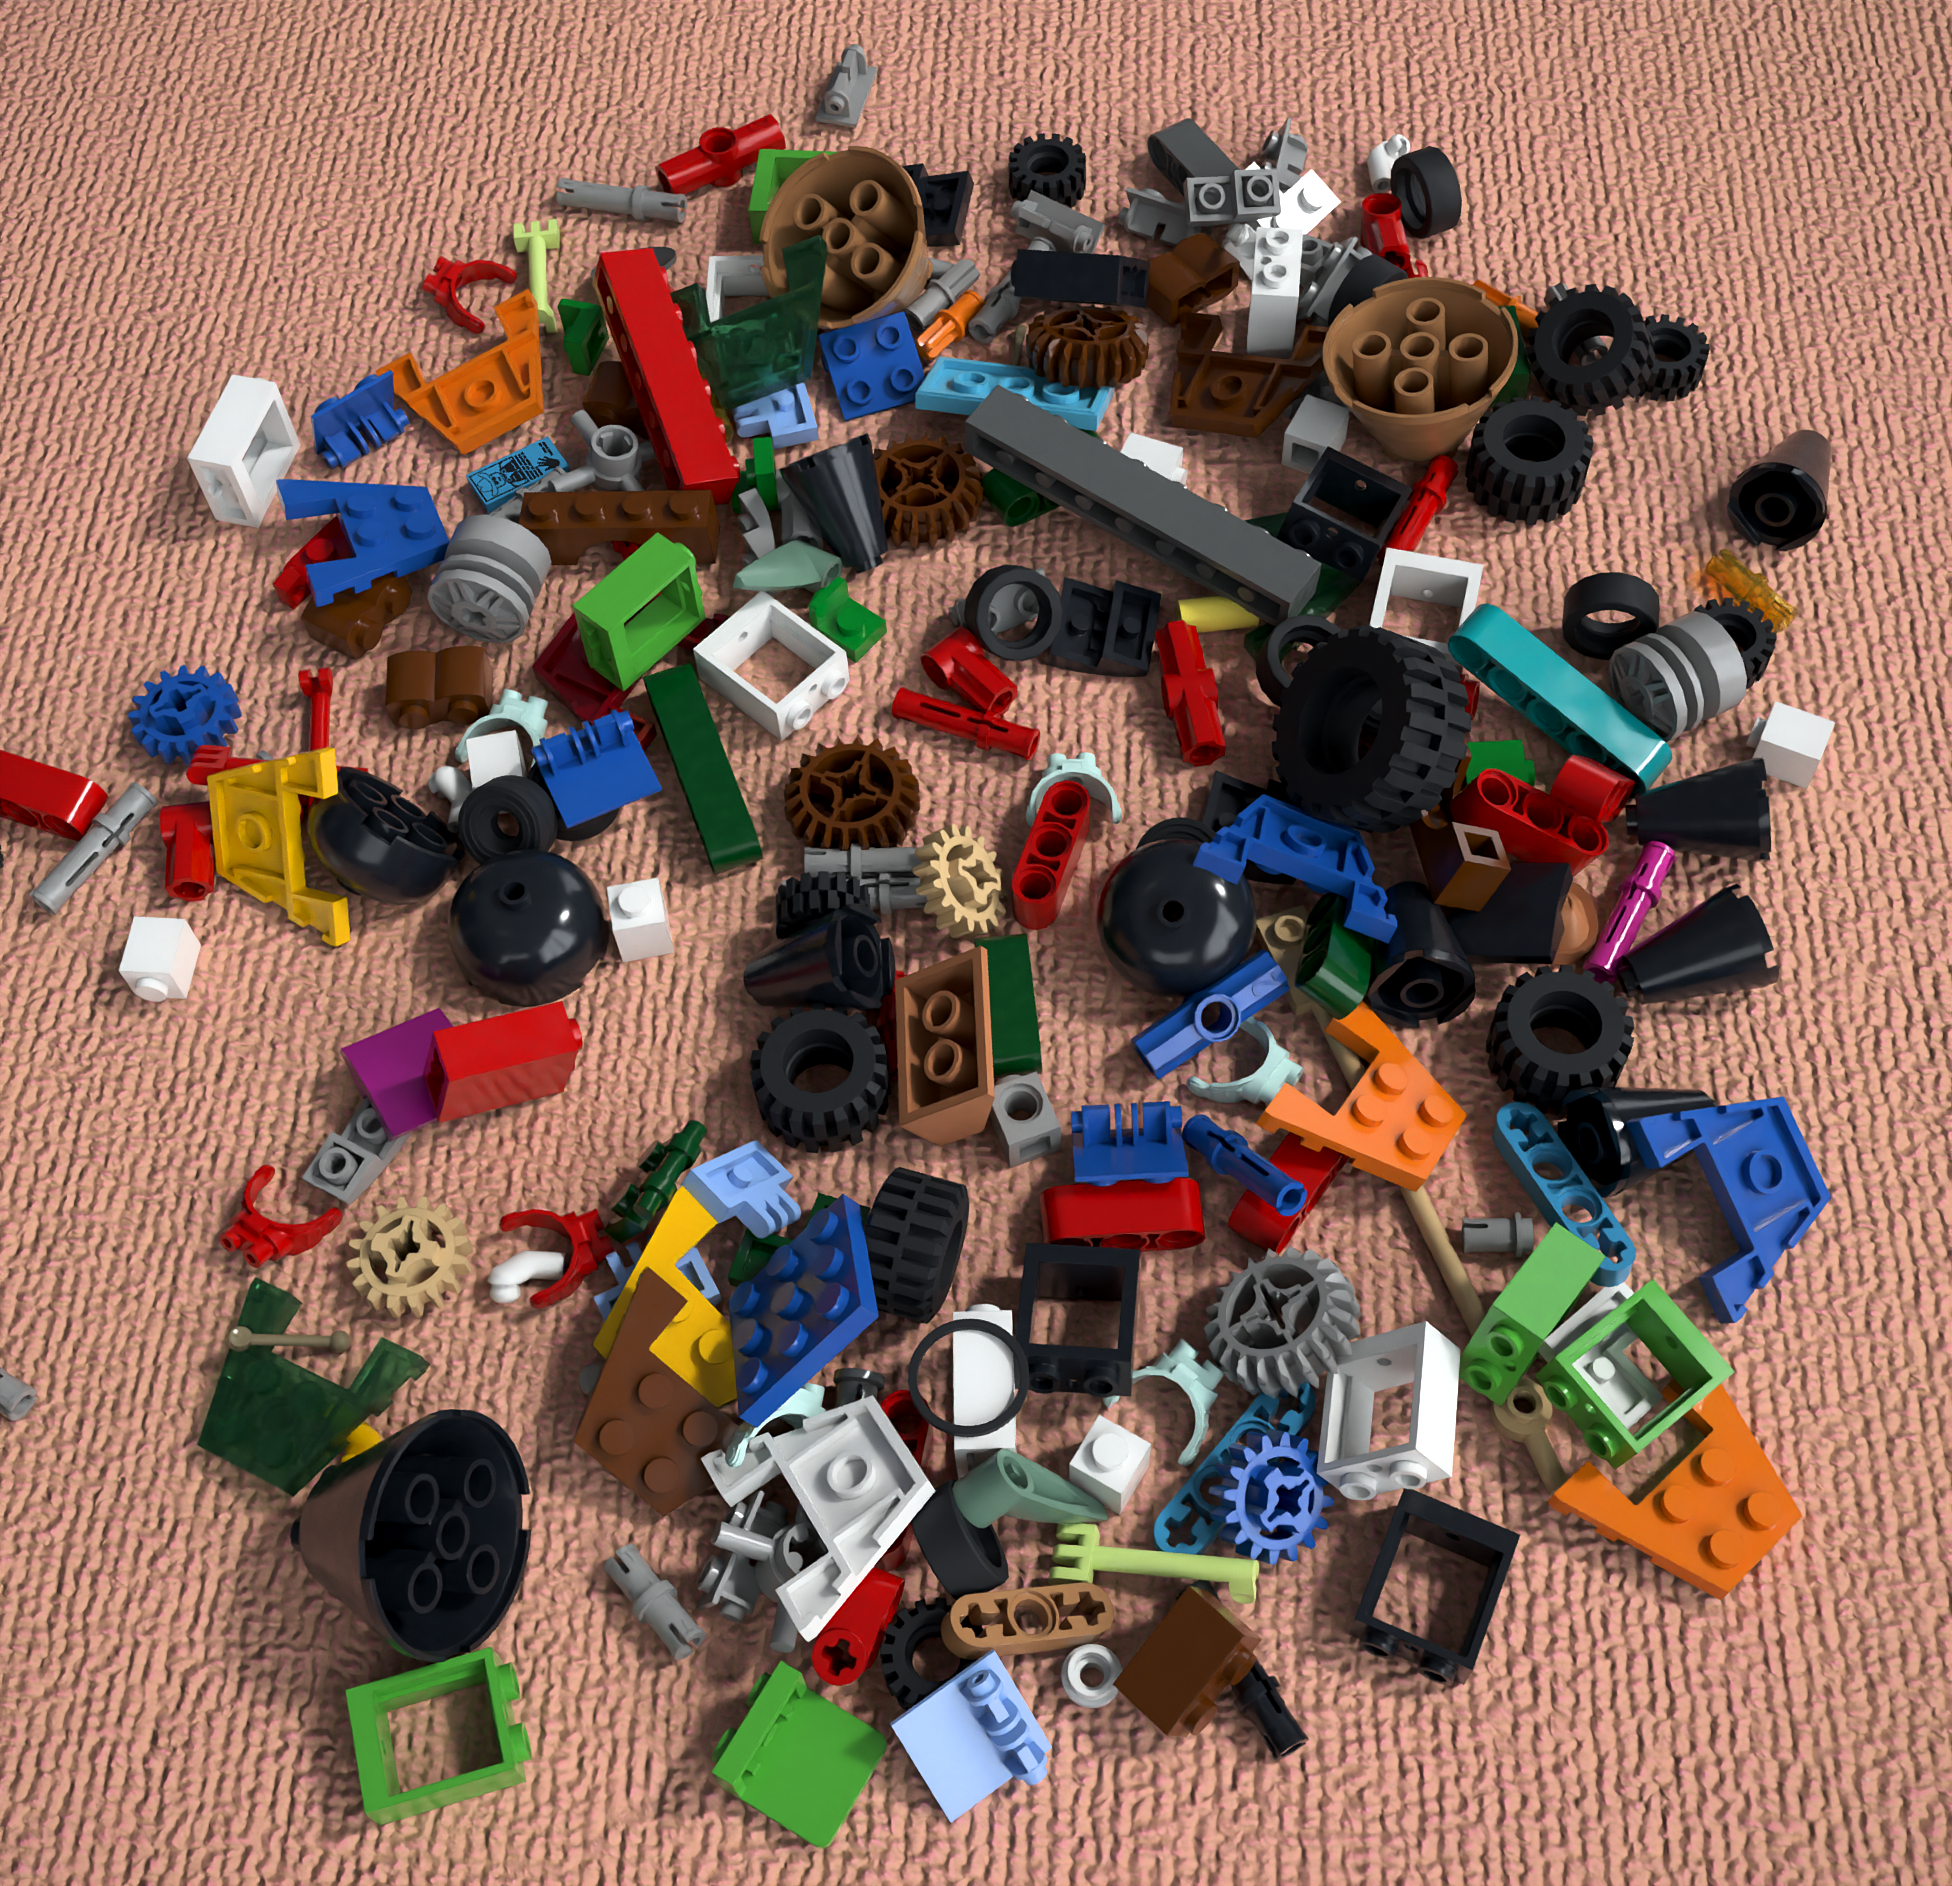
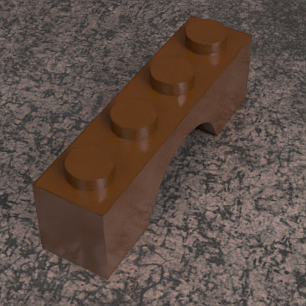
M711 490L524 492L519 525H522L536 535L548 549L552 561L551 565H577L579 557L587 548L601 542L628 541L643 545L657 532L674 544L679 542L686 546L695 557L696 564H716L720 523Z
M1468 747L1465 759H1459L1454 772L1458 776L1452 787H1445L1440 793L1443 799L1432 810H1422L1423 817L1409 826L1433 902L1448 907L1479 912L1508 875L1511 867L1498 831L1456 823L1453 819L1451 803L1454 797L1463 790L1465 775L1472 758Z

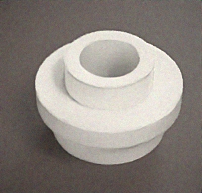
M1098 1644L1079 1646L1066 1657L1063 1663L1061 1680L1064 1691L1073 1702L1082 1707H1103L1113 1701L1119 1693V1690L1113 1683L1121 1674L1122 1667L1116 1655L1104 1646ZM1087 1668H1096L1101 1671L1104 1679L1099 1686L1088 1687L1082 1683L1080 1679L1081 1673Z

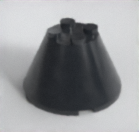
M458 1409L440 1410L428 1414L342 1464L327 1467L310 1491L302 1515L292 1525L290 1534L291 1545L296 1551L301 1552L305 1566L313 1578L395 1650L415 1660L445 1662V1658L459 1652L470 1653L487 1640L507 1614L519 1589L528 1559L532 1530L522 1529L523 1509L521 1494H530L524 1464L511 1438L491 1418L479 1412Z

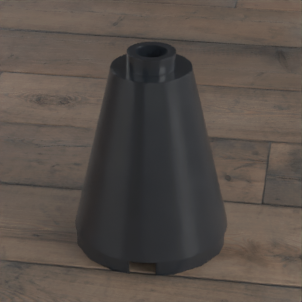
M1799 430L1792 433L1736 478L1730 490L1727 515L1735 530L1748 542L1760 546L1761 542L1777 546L1775 549L1777 551H1788L1804 546L1817 535L1825 521L1832 456L1830 443L1822 434L1813 430Z
M868 433L852 438L842 445H834L779 469L783 480L832 551L841 558L844 568L854 566L858 574L883 564L880 555L886 553L889 549L872 443Z
M1762 757L1747 759L1635 794V804L1625 805L1627 836L1638 835V844L1640 846H1644L1649 841H1657L1676 851L1755 862L1770 861L1771 823L1769 796L1766 797L1765 788L1762 789V781H1767L1764 759Z
M1414 881L1400 882L1385 891L1388 900L1384 910L1386 915H1395L1397 928L1389 944L1375 939L1367 996L1373 1012L1388 1024L1404 1028H1420L1419 1020L1437 1018V1023L1440 1025L1451 1021L1465 1012L1475 999V974L1439 904L1433 902L1429 887Z
M1735 884L1721 889L1623 954V967L1617 968L1616 972L1627 998L1636 996L1639 1002L1644 1005L1764 988L1778 982V965L1767 968L1764 956L1765 953L1774 950L1762 917L1749 895L1737 898L1741 886Z
M852 903L844 905L751 956L743 975L744 986L748 994L762 1006H801V1008H812V1003H824L825 1009H833L835 1005L846 1007L847 1010L868 1011L877 1009L884 1005L880 1003L882 997L891 995L894 989L896 967L893 947L889 937L880 939L874 924L882 922L875 912L863 904Z
M1585 1086L1571 1090L1562 1099L1560 1107L1568 1106L1567 1120L1558 1122V1136L1601 1198H1607L1623 1192L1694 1153V1150L1691 1149L1661 1168L1647 1169L1636 1147L1634 1138L1626 1125L1627 1121L1718 1105L1704 1091L1698 1089Z

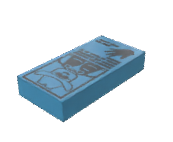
M547 436L467 474L466 478L469 487L489 514L513 498V492L519 487L524 486V488H528L553 471L557 466L561 467L566 473L570 472V468Z

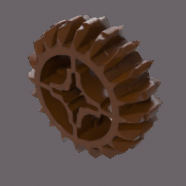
M1076 304L1075 307L1060 306L1058 310H1046L1043 315L1040 314L1034 317L1033 323L1029 324V331L1026 334L1028 367L1035 371V375L1046 377V381L1050 383L1060 382L1063 387L1071 385L1078 386L1080 389L1093 387L1098 390L1101 386L1114 388L1117 387L1118 383L1127 384L1131 382L1132 378L1141 376V372L1145 368L1146 359H1148L1149 343L1146 326L1139 322V318L1128 316L1124 310L1114 311L1110 306L1100 308L1095 307L1094 304L1091 306Z
M927 433L924 434L921 440H912L907 434L903 443L898 444L889 439L886 447L887 450L874 448L873 456L886 537L891 536L896 547L904 541H908L915 551L919 543L928 542L934 549L939 539H944L952 544L955 532L967 534L969 522L977 521L979 507H982L984 493L983 487H981L982 473L979 467H976L973 456L968 453L964 454L961 443L949 446L945 436H942L937 441H931ZM949 484L954 488L951 494L945 491ZM892 488L896 491V494L890 498L886 494Z
M837 735L834 747L828 749L818 742L815 750L816 756L802 753L800 768H791L789 775L790 783L786 784L784 789L786 820L791 824V830L796 840H803L804 847L820 849L839 848L840 851H849L851 843H859L861 850H869V847L889 848V843L903 845L905 832L913 831L916 824L915 815L919 814L921 807L920 797L918 796L920 790L918 779L912 773V766L909 764L908 759L900 760V755L895 746L883 751V745L878 738L869 745H863V740L859 735L856 736L853 744H844ZM873 782H877L886 788L891 797L881 794L879 788L872 786ZM814 802L824 805V810L832 813V816L827 818L819 813L813 806Z

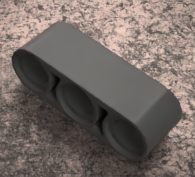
M1190 118L1181 120L1148 137V151L1153 163L1183 197V183L1186 178L1231 176L1234 170H1240Z

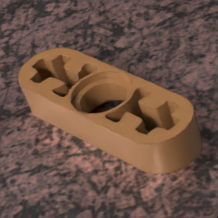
M1086 1582L967 1594L960 1597L944 1616L941 1623V1636L946 1647L954 1655L968 1660L979 1659L992 1649L1000 1657L1077 1648L1085 1644H1094L1105 1633L1113 1622L1114 1608L1111 1599L1104 1590ZM1077 1604H1079L1082 1613L1092 1614L1094 1619L1089 1625H1087L1084 1616H1067ZM1026 1607L1033 1610L1042 1622V1632L1039 1634H1029L1021 1630L1015 1622L1014 1609ZM998 1615L997 1624L990 1625V1623ZM966 1616H969L972 1625L989 1626L985 1627L981 1634L975 1638L972 1628H962L960 1623ZM1067 1616L1059 1625V1617Z

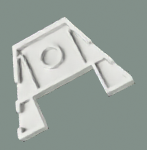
M873 1395L802 1420L803 1427L776 1437H772L769 1432L754 1437L749 1441V1446L746 1447L743 1462L736 1469L726 1464V1454L721 1449L708 1453L701 1458L721 1496L730 1507L743 1500L780 1473H783L828 1549L826 1555L775 1590L799 1633L807 1642L819 1634L935 1492L934 1487Z

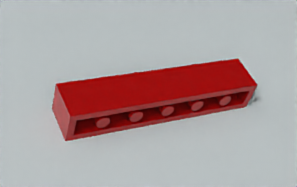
M653 248L600 253L593 285L668 490H711L715 506L729 504L735 485L740 481L739 463L735 456H730L725 442L724 423L720 417L715 416L711 405L710 386L708 381L700 376L696 365L697 355L695 346L692 341H687L682 328L681 309L677 303H673L668 290L669 282L666 269L663 266H659Z

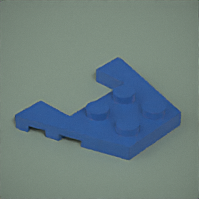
M292 479L276 480L277 494L286 520L337 514L352 558L305 565L307 582L316 607L334 602L333 594L351 588L355 594L371 588L372 579L393 572L398 578L445 560L444 557L449 545V539L427 487Z
M1262 794L1237 815L1233 825L1229 828L1224 826L1216 832L1210 844L1204 842L1196 854L1192 866L1208 870L1236 885L1248 859L1266 873L1274 875L1284 873L1302 880L1308 888L1322 894L1333 892L1347 899L1343 926L1389 944L1397 928L1395 915H1386L1384 910L1388 900L1384 889L1374 885L1371 879L1375 867L1360 831L1313 817L1299 807Z
M1784 1096L1642 1117L1626 1122L1647 1169L1661 1168L1689 1150H1694L1740 1250L1698 1277L1720 1324L1736 1323L1743 1317L1748 1310L1744 1306L1755 1289H1763L1774 1275L1773 1265L1785 1249H1793L1831 1199L1829 1191Z

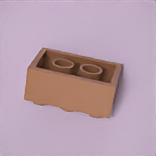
M978 946L895 980L899 1126L940 1147L983 1132L995 1098L987 949Z

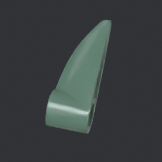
M794 540L770 551L738 572L735 576L733 588L764 592L804 588L816 593L819 589L826 588L836 577L841 576L843 565L840 557L804 541Z
M1008 1449L997 1451L954 1482L952 1488L953 1497L960 1512L977 1528H986L1002 1516L1057 1524H1088L1108 1521V1516L1102 1503L1064 1478Z

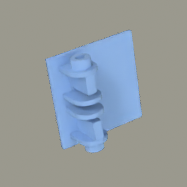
M994 1649L990 1650L890 1723L950 1823L1013 1776L1017 1780H1024L1027 1785H1035L1047 1775L1045 1767L1047 1757L1045 1753L1052 1746Z

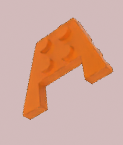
M529 288L493 307L508 337L507 341L429 383H427L418 362L411 352L375 371L379 377L391 370L393 372L394 395L462 455L473 451L544 412L538 303Z
M1362 1000L1356 1009L1345 1018L1337 1020L1333 1017L1324 1030L1370 1064L1334 1116L1285 1082L1255 1124L1274 1134L1280 1127L1302 1137L1300 1145L1320 1152L1323 1146L1345 1154L1352 1157L1351 1166L1417 1192L1432 1172L1467 1117V1114Z
M1673 1378L1661 1391V1394L1671 1403L1685 1390ZM1720 1384L1683 1415L1705 1436V1439L1638 1505H1634L1589 1461L1572 1475L1551 1496L1547 1503L1553 1509L1566 1516L1571 1512L1596 1526L1595 1532L1613 1542L1619 1538L1650 1555L1649 1561L1722 1600L1803 1515L1723 1385Z

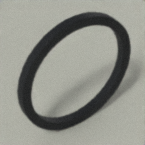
M981 1319L954 1320L935 1328L923 1338L915 1349L908 1371L909 1390L918 1412L936 1429L959 1437L983 1436L1005 1426L1020 1411L1029 1388L1028 1362L1020 1344L1002 1327ZM962 1330L983 1331L999 1338L1011 1349L1020 1368V1386L1012 1404L1004 1413L992 1421L974 1426L952 1424L936 1416L924 1403L917 1385L918 1369L927 1350L940 1338Z

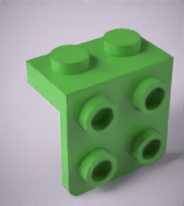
M780 1661L772 1675L764 1672L754 1684L746 1702V1705L751 1709L738 1730L730 1727L718 1742L712 1755V1761L716 1763L712 1774L722 1789L814 1847L824 1849L832 1844L887 1750V1742L881 1732L807 1688L802 1673Z

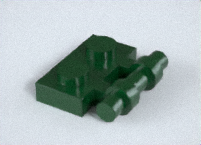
M689 1120L681 1132L674 1133L664 1143L656 1140L646 1149L637 1163V1167L642 1170L634 1184L628 1182L611 1202L609 1209L614 1212V1215L603 1231L621 1244L645 1230L656 1212L666 1207L677 1191L675 1182L680 1174L692 1167L700 1155L701 1147L699 1144L707 1133V1129L703 1124L696 1120Z

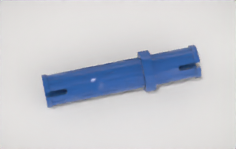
M1203 1114L1195 1115L1186 1122L1182 1131V1138L1184 1141H1187L1185 1144L1206 1157L1207 1164L1215 1172L1232 1176L1249 1191L1255 1193L1274 1207L1283 1216L1294 1215L1304 1206L1307 1198V1191L1302 1188L1304 1185L1292 1179L1270 1161L1250 1149L1247 1140L1242 1135L1232 1130L1225 1131Z

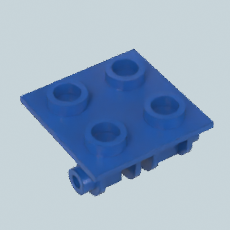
M904 311L818 335L823 354H821L822 364L825 372L830 373L845 421L915 402V393L924 381L925 374Z
M391 370L379 377L376 374L365 377L355 386L353 392L340 399L337 397L329 398L315 409L314 414L311 415L314 452L316 455L322 453V457L330 469H334L337 466L343 469L361 458L360 451L364 455L370 453L367 443L359 433L360 430H362L375 448L381 447L379 437L384 443H387L405 432L404 427L410 423L401 408L394 411L393 372Z
M616 709L611 710V714L594 720V725L592 726L586 720L582 722V730L576 732L573 726L568 727L569 735L566 736L564 732L546 740L543 737L539 739L540 745L532 747L531 753L567 829L662 790L633 731L634 725L627 710L620 713Z
M1170 1101L1142 1103L1143 1128H1138L1137 1103H1131L1132 1129H1122L1120 1103L1114 1104L1115 1129L1110 1130L1109 1104L1081 1105L1082 1111H1071L1075 1182L1087 1181V1183L1094 1186H1109L1117 1183L1119 1180L1143 1179L1146 1182L1158 1184L1170 1182L1175 1177H1189L1181 1134V1106H1170Z

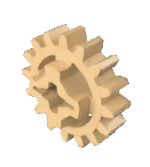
M952 824L922 838L924 846L915 850V855L922 864L912 867V872L920 877L921 885L915 888L916 894L925 895L928 900L923 909L925 913L935 912L937 914L936 927L940 930L949 926L952 938L964 935L965 939H970L987 933V930L996 928L999 925L997 917L1004 915L1006 912L999 899L1008 896V891L1001 886L1000 878L1005 875L1004 870L995 869L993 864L997 856L996 852L990 851L987 853L984 849L985 838L982 835L972 838L971 829L968 826L958 829L956 824Z
M421 1196L415 1208H410L404 1197L398 1198L397 1210L391 1213L384 1206H378L376 1209L380 1219L375 1224L365 1220L359 1223V1226L366 1235L364 1239H353L349 1242V1247L354 1255L357 1256L346 1262L347 1268L353 1277H356L352 1282L361 1297L367 1296L366 1299L374 1310L379 1311L387 1304V1309L394 1318L401 1316L405 1306H410L417 1318L422 1317L424 1304L432 1301L437 1308H443L445 1305L441 1294L446 1290L459 1294L462 1288L455 1278L456 1275L470 1274L472 1270L467 1258L463 1256L472 1253L473 1246L469 1238L464 1236L467 1230L460 1217L453 1218L449 1207L444 1203L440 1204L433 1211L429 1199L425 1196ZM433 1230L444 1237L445 1248L440 1247L438 1242L434 1240L432 1236ZM376 1266H381L389 1279L387 1284L377 1278Z

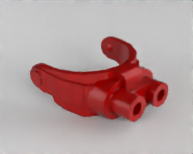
M440 256L433 269L437 274L434 276L429 273L423 282L422 289L435 296L434 302L446 308L447 316L455 325L465 327L471 332L480 334L486 328L484 322L462 307L455 291L471 282L493 280L494 278H498L508 284H513L517 279V274L513 269L493 261L475 260L465 264L457 260L453 263Z
M269 1164L262 1165L247 1182L243 1192V1201H241V1210L230 1219V1227L219 1235V1241L227 1251L234 1252L239 1249L243 1252L246 1262L254 1268L260 1267L267 1260L277 1261L284 1255H298L312 1249L322 1240L323 1236L331 1233L340 1224L343 1217L342 1211L336 1207L331 1208L319 1218L302 1224L277 1223L263 1217L253 1205L258 1192L272 1180L275 1174V1168Z
M596 1208L579 1216H576L575 1211L559 1216L552 1211L530 1209L518 1213L513 1212L500 1219L499 1226L504 1232L526 1225L541 1227L559 1233L572 1243L573 1255L570 1266L564 1276L554 1285L530 1297L529 1302L535 1309L545 1308L553 1305L558 1300L571 1296L582 1284L585 1276L599 1270L597 1263L606 1260L605 1256L614 1252L608 1235L601 1238L598 1236L597 1232L605 1228Z

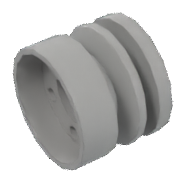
M491 515L468 516L457 524L447 547L445 560L440 563L437 574L430 585L427 595L430 607L442 622L468 637L490 643L512 642L522 636L536 602L535 598L539 596L552 563L549 551L536 535L522 525Z
M1696 611L1685 614L1661 626L1655 634H1647L1615 650L1609 661V679L1617 703L1665 742L1680 736L1682 732L1692 730L1698 726L1700 721L1712 719L1739 705L1746 695L1747 675L1743 659L1734 640L1720 623L1708 614Z

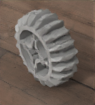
M1291 1245L1282 1257L1269 1248L1265 1260L1257 1263L1247 1257V1269L1240 1274L1229 1271L1231 1284L1228 1287L1214 1288L1218 1303L1206 1307L1210 1322L1204 1327V1330L1206 1332V1339L1210 1343L1208 1346L1211 1350L1210 1354L1216 1364L1221 1367V1370L1231 1382L1233 1381L1236 1385L1241 1384L1243 1389L1249 1391L1252 1395L1262 1390L1265 1395L1270 1396L1273 1400L1278 1396L1283 1387L1287 1393L1292 1394L1296 1398L1300 1385L1308 1382L1319 1389L1318 1376L1325 1371L1338 1374L1335 1360L1338 1357L1352 1356L1349 1340L1361 1336L1359 1324L1356 1321L1362 1316L1360 1305L1354 1295L1355 1289L1349 1279L1343 1276L1339 1267L1334 1262H1331L1329 1258L1322 1259L1312 1249L1301 1254L1300 1251H1297ZM1281 1314H1283V1316H1281V1318H1282V1320H1283V1322H1284V1324H1285V1326H1286L1285 1329H1282V1327H1284V1326H1283V1324H1282V1322H1281V1320H1280V1318H1279V1316H1280Z

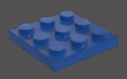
M844 1194L837 1198L827 1209L819 1210L811 1218L807 1228L789 1245H783L777 1249L769 1263L751 1281H745L740 1284L728 1301L739 1418L756 1428L879 1317L860 1205Z

